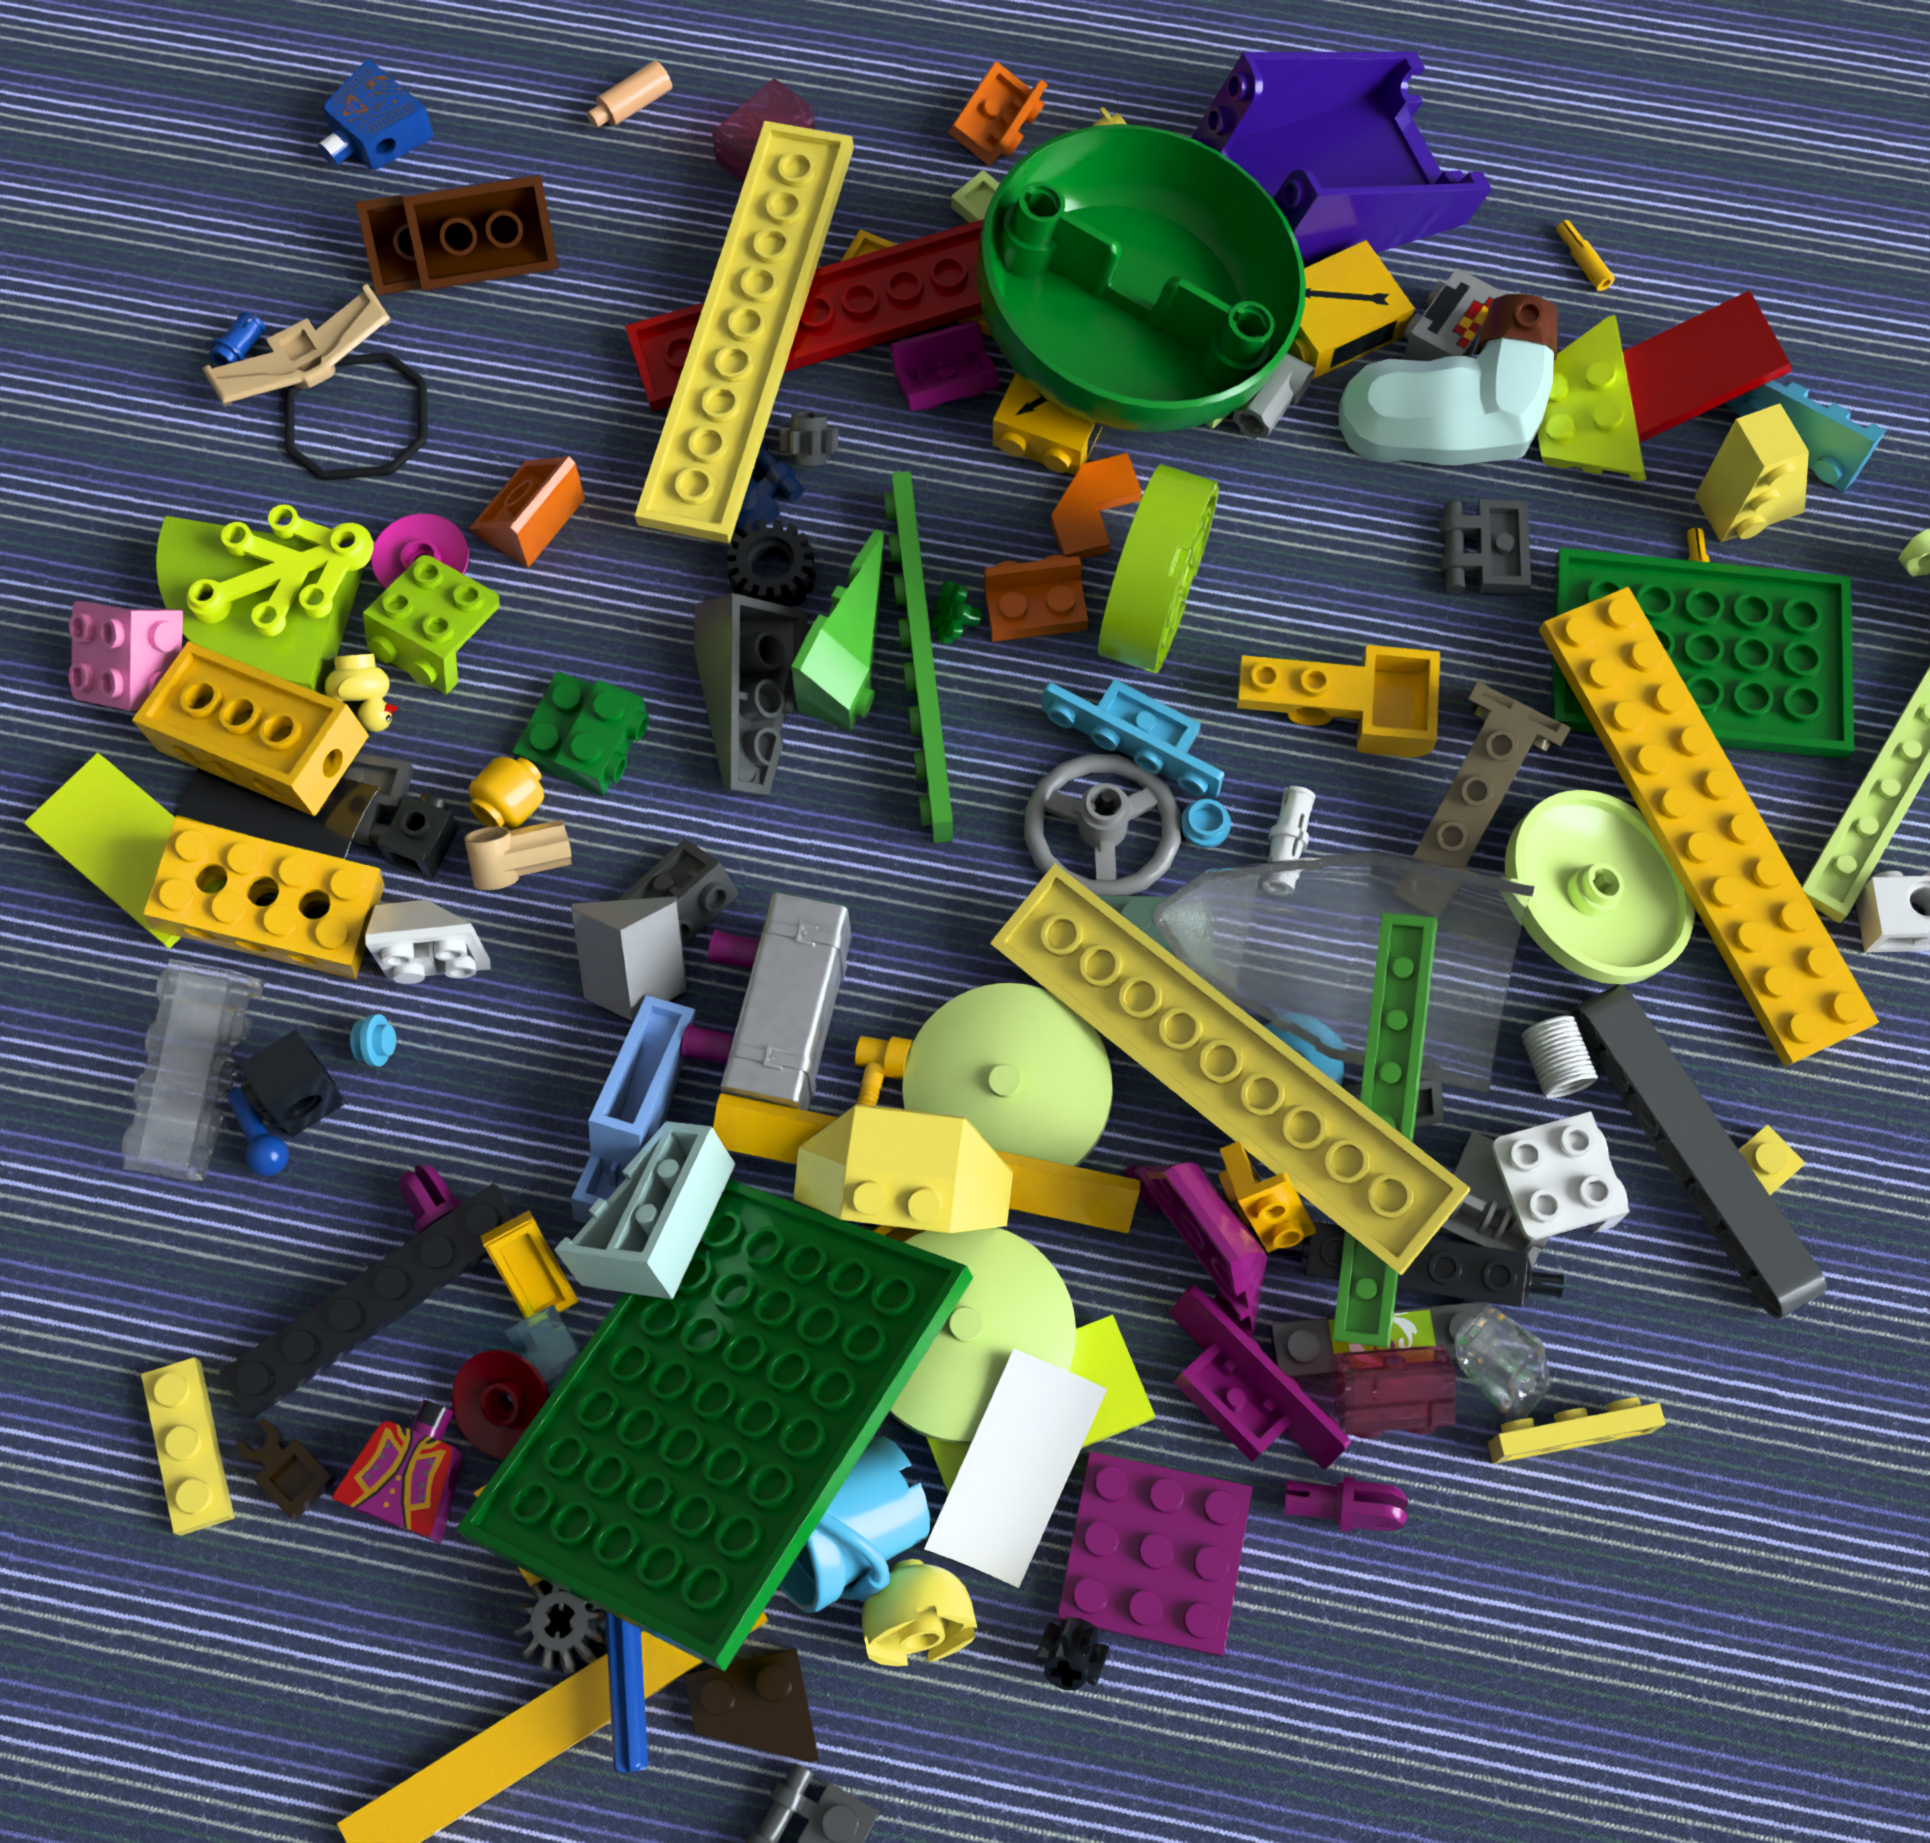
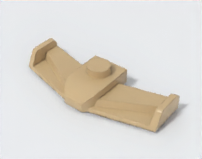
M364 285L362 287L363 292L317 330L314 329L308 318L267 338V343L272 351L270 353L212 369L210 365L203 367L202 370L224 407L230 406L233 401L292 385L299 389H308L332 377L336 371L335 364L382 325L385 327L390 323L389 315L370 286Z

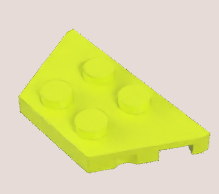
M1612 315L1605 318L1557 354V360L1553 363L1552 388L1542 422L1537 432L1543 463L1547 466L1564 469L1577 467L1584 472L1602 475L1603 471L1607 470L1629 474L1630 480L1643 481L1647 479L1616 316Z

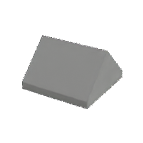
M676 896L572 904L571 910L585 999L634 1021L646 995L670 1001L687 991Z

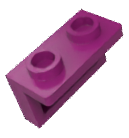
M977 321L894 342L890 345L895 382L911 412L919 409L930 410L938 407L941 403L962 397H977L985 391L1000 387L998 371L984 349L982 330Z

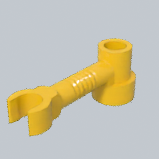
M867 1036L859 1038L855 1052V1066L865 1069L856 1104L876 1106L883 1079L888 1077L903 1080L907 1056L914 1040L892 1036L889 1041Z

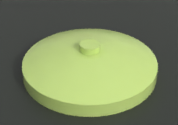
M1588 790L1565 791L1554 794L1540 802L1514 828L1509 838L1505 855V877L1509 896L1521 923L1529 935L1556 962L1568 970L1593 981L1607 984H1630L1648 979L1676 960L1683 952L1692 934L1695 908L1642 813L1635 807L1618 798L1600 792Z
M996 983L971 989L956 996L939 1008L926 1021L912 1043L905 1064L903 1076L905 1110L963 1116L989 1143L993 1150L1078 1167L1098 1143L1106 1127L1112 1106L1113 1083L1110 1062L1099 1034L1092 1025L1050 991L1032 985Z
M998 1227L956 1233L926 1230L909 1238L904 1243L967 1265L973 1279L889 1413L909 1429L928 1438L945 1443L971 1444L1013 1349L1067 1371L1070 1370L1076 1339L1073 1305L1062 1278L1051 1262L1036 1247L1014 1233Z

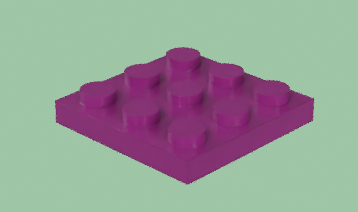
M1090 1451L1056 1621L1062 1622L1069 1617L1081 1618L1090 1622L1101 1631L1222 1658L1225 1653L1253 1487Z

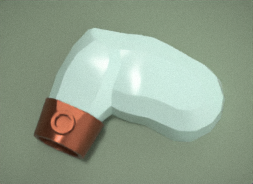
M1527 294L1503 295L1490 302L1477 344V353L1479 354L1477 359L1467 356H1449L1432 361L1386 359L1366 365L1348 382L1338 403L1339 428L1349 448L1366 460L1382 463L1404 460L1457 466L1518 459L1524 456L1538 432L1553 384V363L1557 360L1558 308L1554 303L1538 296Z

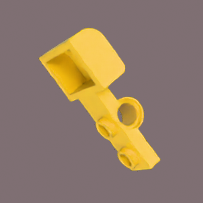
M1366 645L1361 659V666L1242 655L1239 668L1237 708L1288 713V718L1291 721L1305 726L1324 725L1334 717L1358 719V752L1398 757L1424 756L1434 749L1437 742L1440 651Z

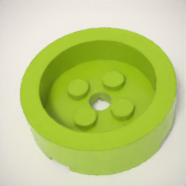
M1159 464L1155 469L1136 511L1114 576L1099 636V656L1155 674L1159 672L1176 635L1186 608L1185 601L1193 578H1196L1217 504L1219 494L1218 481L1164 464Z

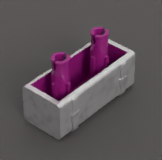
M773 893L760 939L725 933L717 929L714 930L708 949L709 962L752 969L735 1034L688 1024L682 1041L681 1055L683 1058L690 1057L726 1065L720 1086L721 1093L808 1111L809 1103L813 1100L816 1090L815 1080L841 980L844 979L847 968L846 958L852 938L848 909L841 905Z

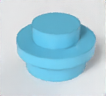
M1213 799L1194 801L1185 808L1182 814L1181 831L1184 837L1197 847H1216L1227 838L1230 832L1231 819L1229 813L1221 803Z
M371 1014L365 1020H358L353 1025L350 1045L357 1061H365L369 1066H382L386 1063L389 1056L393 1054L396 1047L395 1030L389 1025L383 1015Z

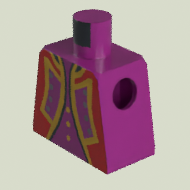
M423 1400L410 1429L384 1420L336 1489L332 1499L345 1507L441 1544L464 1460V1454L457 1448L441 1442L454 1412L436 1403Z

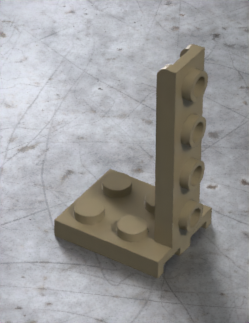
M1479 681L1476 683L1468 700L1478 706L1474 715L1485 720V723L1394 892L1438 915L1443 910L1531 746L1534 745L1546 752L1551 743L1561 747L1571 728Z

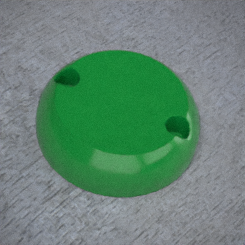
M1098 125L1073 130L1046 141L1020 159L1002 179L990 201L979 234L975 268L977 293L983 316L1006 360L1019 376L1042 397L1065 412L1105 428L1132 433L1175 432L1207 424L1230 414L1247 403L1265 386L1285 359L1300 327L1305 307L1306 292L1304 264L1297 240L1286 217L1265 189L1238 164L1215 149L1171 131L1139 125Z

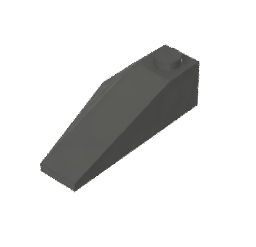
M734 593L695 604L694 654L724 790L764 797L770 794L783 747V740L780 736L786 714L792 713L796 700L791 696L794 685L791 666L807 636V611Z

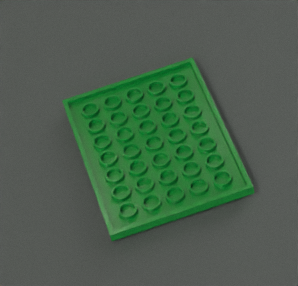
M728 1179L673 1300L626 1292L622 1294L456 1527V1530L466 1541L725 1672L966 1291L973 1276L967 1265Z

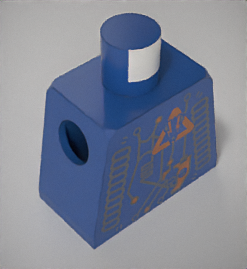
M367 59L324 104L323 112L331 134L318 144V148L323 157L334 167L353 154L369 169L377 170L434 137L425 106L370 59Z

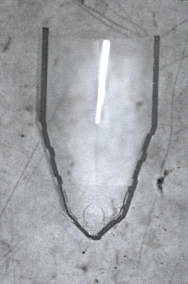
M1370 850L1206 869L1162 901L1153 913V922L1155 926L1159 927L1176 958L1240 1007L1244 1005L1272 1021L1273 1026L1285 1033L1287 1031L1315 1046L1316 1051L1331 1059L1364 1066L1382 913L1436 917L1437 930L1420 1078L1489 1093L1493 1060L1510 975L1526 908L1530 897H1533L1535 883Z

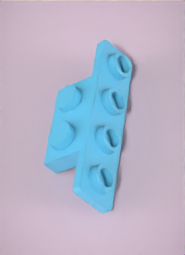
M1116 679L1113 680L1098 706L1051 682L1045 687L1042 710L1047 713V716L1055 724L1064 728L1073 727L1089 735L1096 745L1105 750L1114 751L1116 749L1133 758L1140 768L1149 773H1162L1177 781L1178 785L1191 795L1197 797L1204 795L1213 800L1217 798L1221 790L1224 773L1187 753L1200 731L1201 723Z

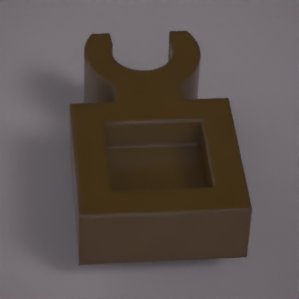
M261 1419L257 1424L267 1434V1442L264 1447L259 1450H253L247 1443L239 1440L235 1444L236 1449L248 1461L265 1466L253 1479L289 1518L296 1521L337 1479L296 1438L283 1448V1435L280 1429L271 1422Z

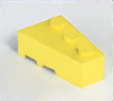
M1780 403L1735 420L1694 496L1720 542L1738 536L1741 539L1751 538L1768 525L1805 512L1809 451Z

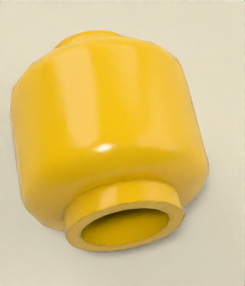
M506 756L494 758L469 786L470 810L487 827L501 826L507 827L509 830L518 829L541 805L544 799V791L539 782L542 778L540 771L530 761L522 757L518 758L517 761Z

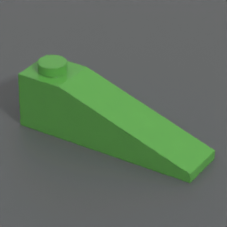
M877 529L873 531L851 565L847 579L848 588L837 586L831 595L832 605L828 617L818 615L791 666L797 711L850 732L858 716L862 718L867 716L875 696V690L871 689L885 563L884 532Z

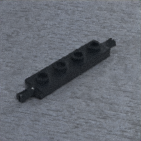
M1313 1221L1316 1228L1315 1234L1303 1238L1300 1243L1293 1247L1278 1248L1270 1252V1254L1301 1258L1304 1275L1340 1280L1345 1230L1336 1224ZM1431 1239L1402 1276L1398 1273L1397 1289L1521 1308L1529 1292L1561 1298L1563 1288L1542 1285V1282L1562 1285L1564 1284V1276L1562 1274L1556 1275L1531 1271L1529 1253Z

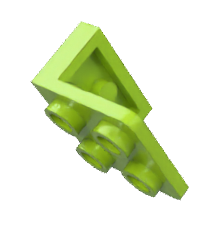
M420 556L363 612L367 650L371 654L374 653V657L386 664L391 663L409 673L419 684L431 686L447 695L458 684L456 652L499 608V595L432 556Z

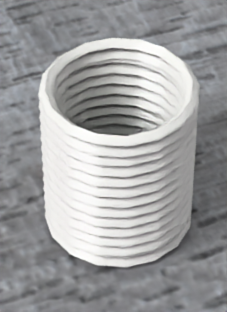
M1557 1016L1541 1021L1526 1029L1521 1035L1523 1045L1526 1047L1525 1050L1528 1052L1527 1055L1530 1057L1529 1060L1537 1076L1536 1078L1539 1081V1085H1541L1542 1095L1546 1098H1557L1578 1092L1592 1085L1598 1078L1592 1065L1593 1062L1590 1061L1589 1053L1586 1051L1587 1048L1584 1046L1585 1043L1582 1041L1583 1038L1577 1027L1578 1024L1575 1022L1576 1019L1573 1016Z

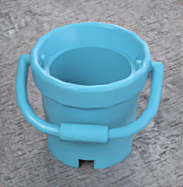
M881 1436L869 1442L780 1583L779 1587L791 1603L805 1613L820 1611L837 1599L865 1602L869 1597L876 1595L889 1584L890 1573L886 1561L912 1547L914 1544L921 1542L922 1540L920 1539L928 1536L930 1531V1514L921 1483L908 1487L906 1480L899 1472L911 1466V1463L894 1441ZM859 1577H861V1578L854 1584V1586L848 1585L849 1583H851V1582H853L854 1580H856V1579H858Z

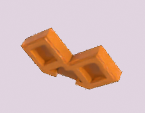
M1128 453L1084 463L1078 470L1051 514L1050 524L1061 555L1066 557L1079 556L1081 559L1110 552L1111 543L1099 511L1141 501L1142 491Z

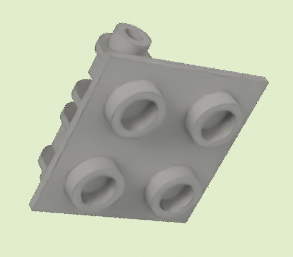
M1472 1131L1453 1174L1469 1186L1471 1190L1440 1228L1478 1246L1529 1253L1528 1256L1533 1269L1540 1250L1545 1248L1550 1236L1537 1240H1529L1524 1237L1492 1153L1491 1147L1494 1140Z

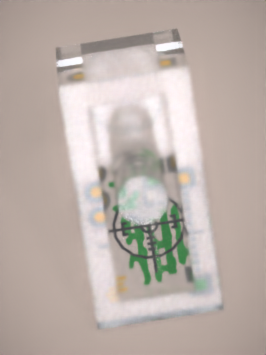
M1489 1304L1485 1306L1477 1317H1468L1458 1329L1454 1347L1460 1368L1509 1421L1525 1419L1552 1387L1543 1340Z

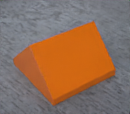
M569 456L525 460L469 527V530L476 537L529 568L585 500L576 463Z

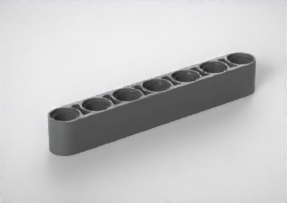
M1616 984L1572 1008L1571 1016L1576 1019L1575 1022L1578 1024L1577 1027L1583 1042L1764 1310L1772 1317L1780 1319L1825 1293L1827 1289L1826 1281L1820 1268L1629 990L1623 985Z

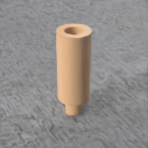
M654 60L597 96V106L587 112L589 121L595 128L600 127L606 122L611 126L619 124L672 90L670 77L663 66Z

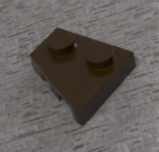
M797 1648L729 1664L725 1672L715 1667L685 1675L696 1734L809 1763L820 1761Z

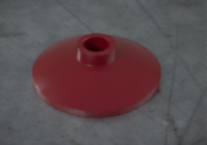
M491 1349L471 1357L460 1368L453 1384L452 1408L459 1429L477 1450L494 1458L506 1459L548 1400L549 1392L540 1373L524 1357L508 1350ZM507 1393L511 1396L513 1405L508 1401Z

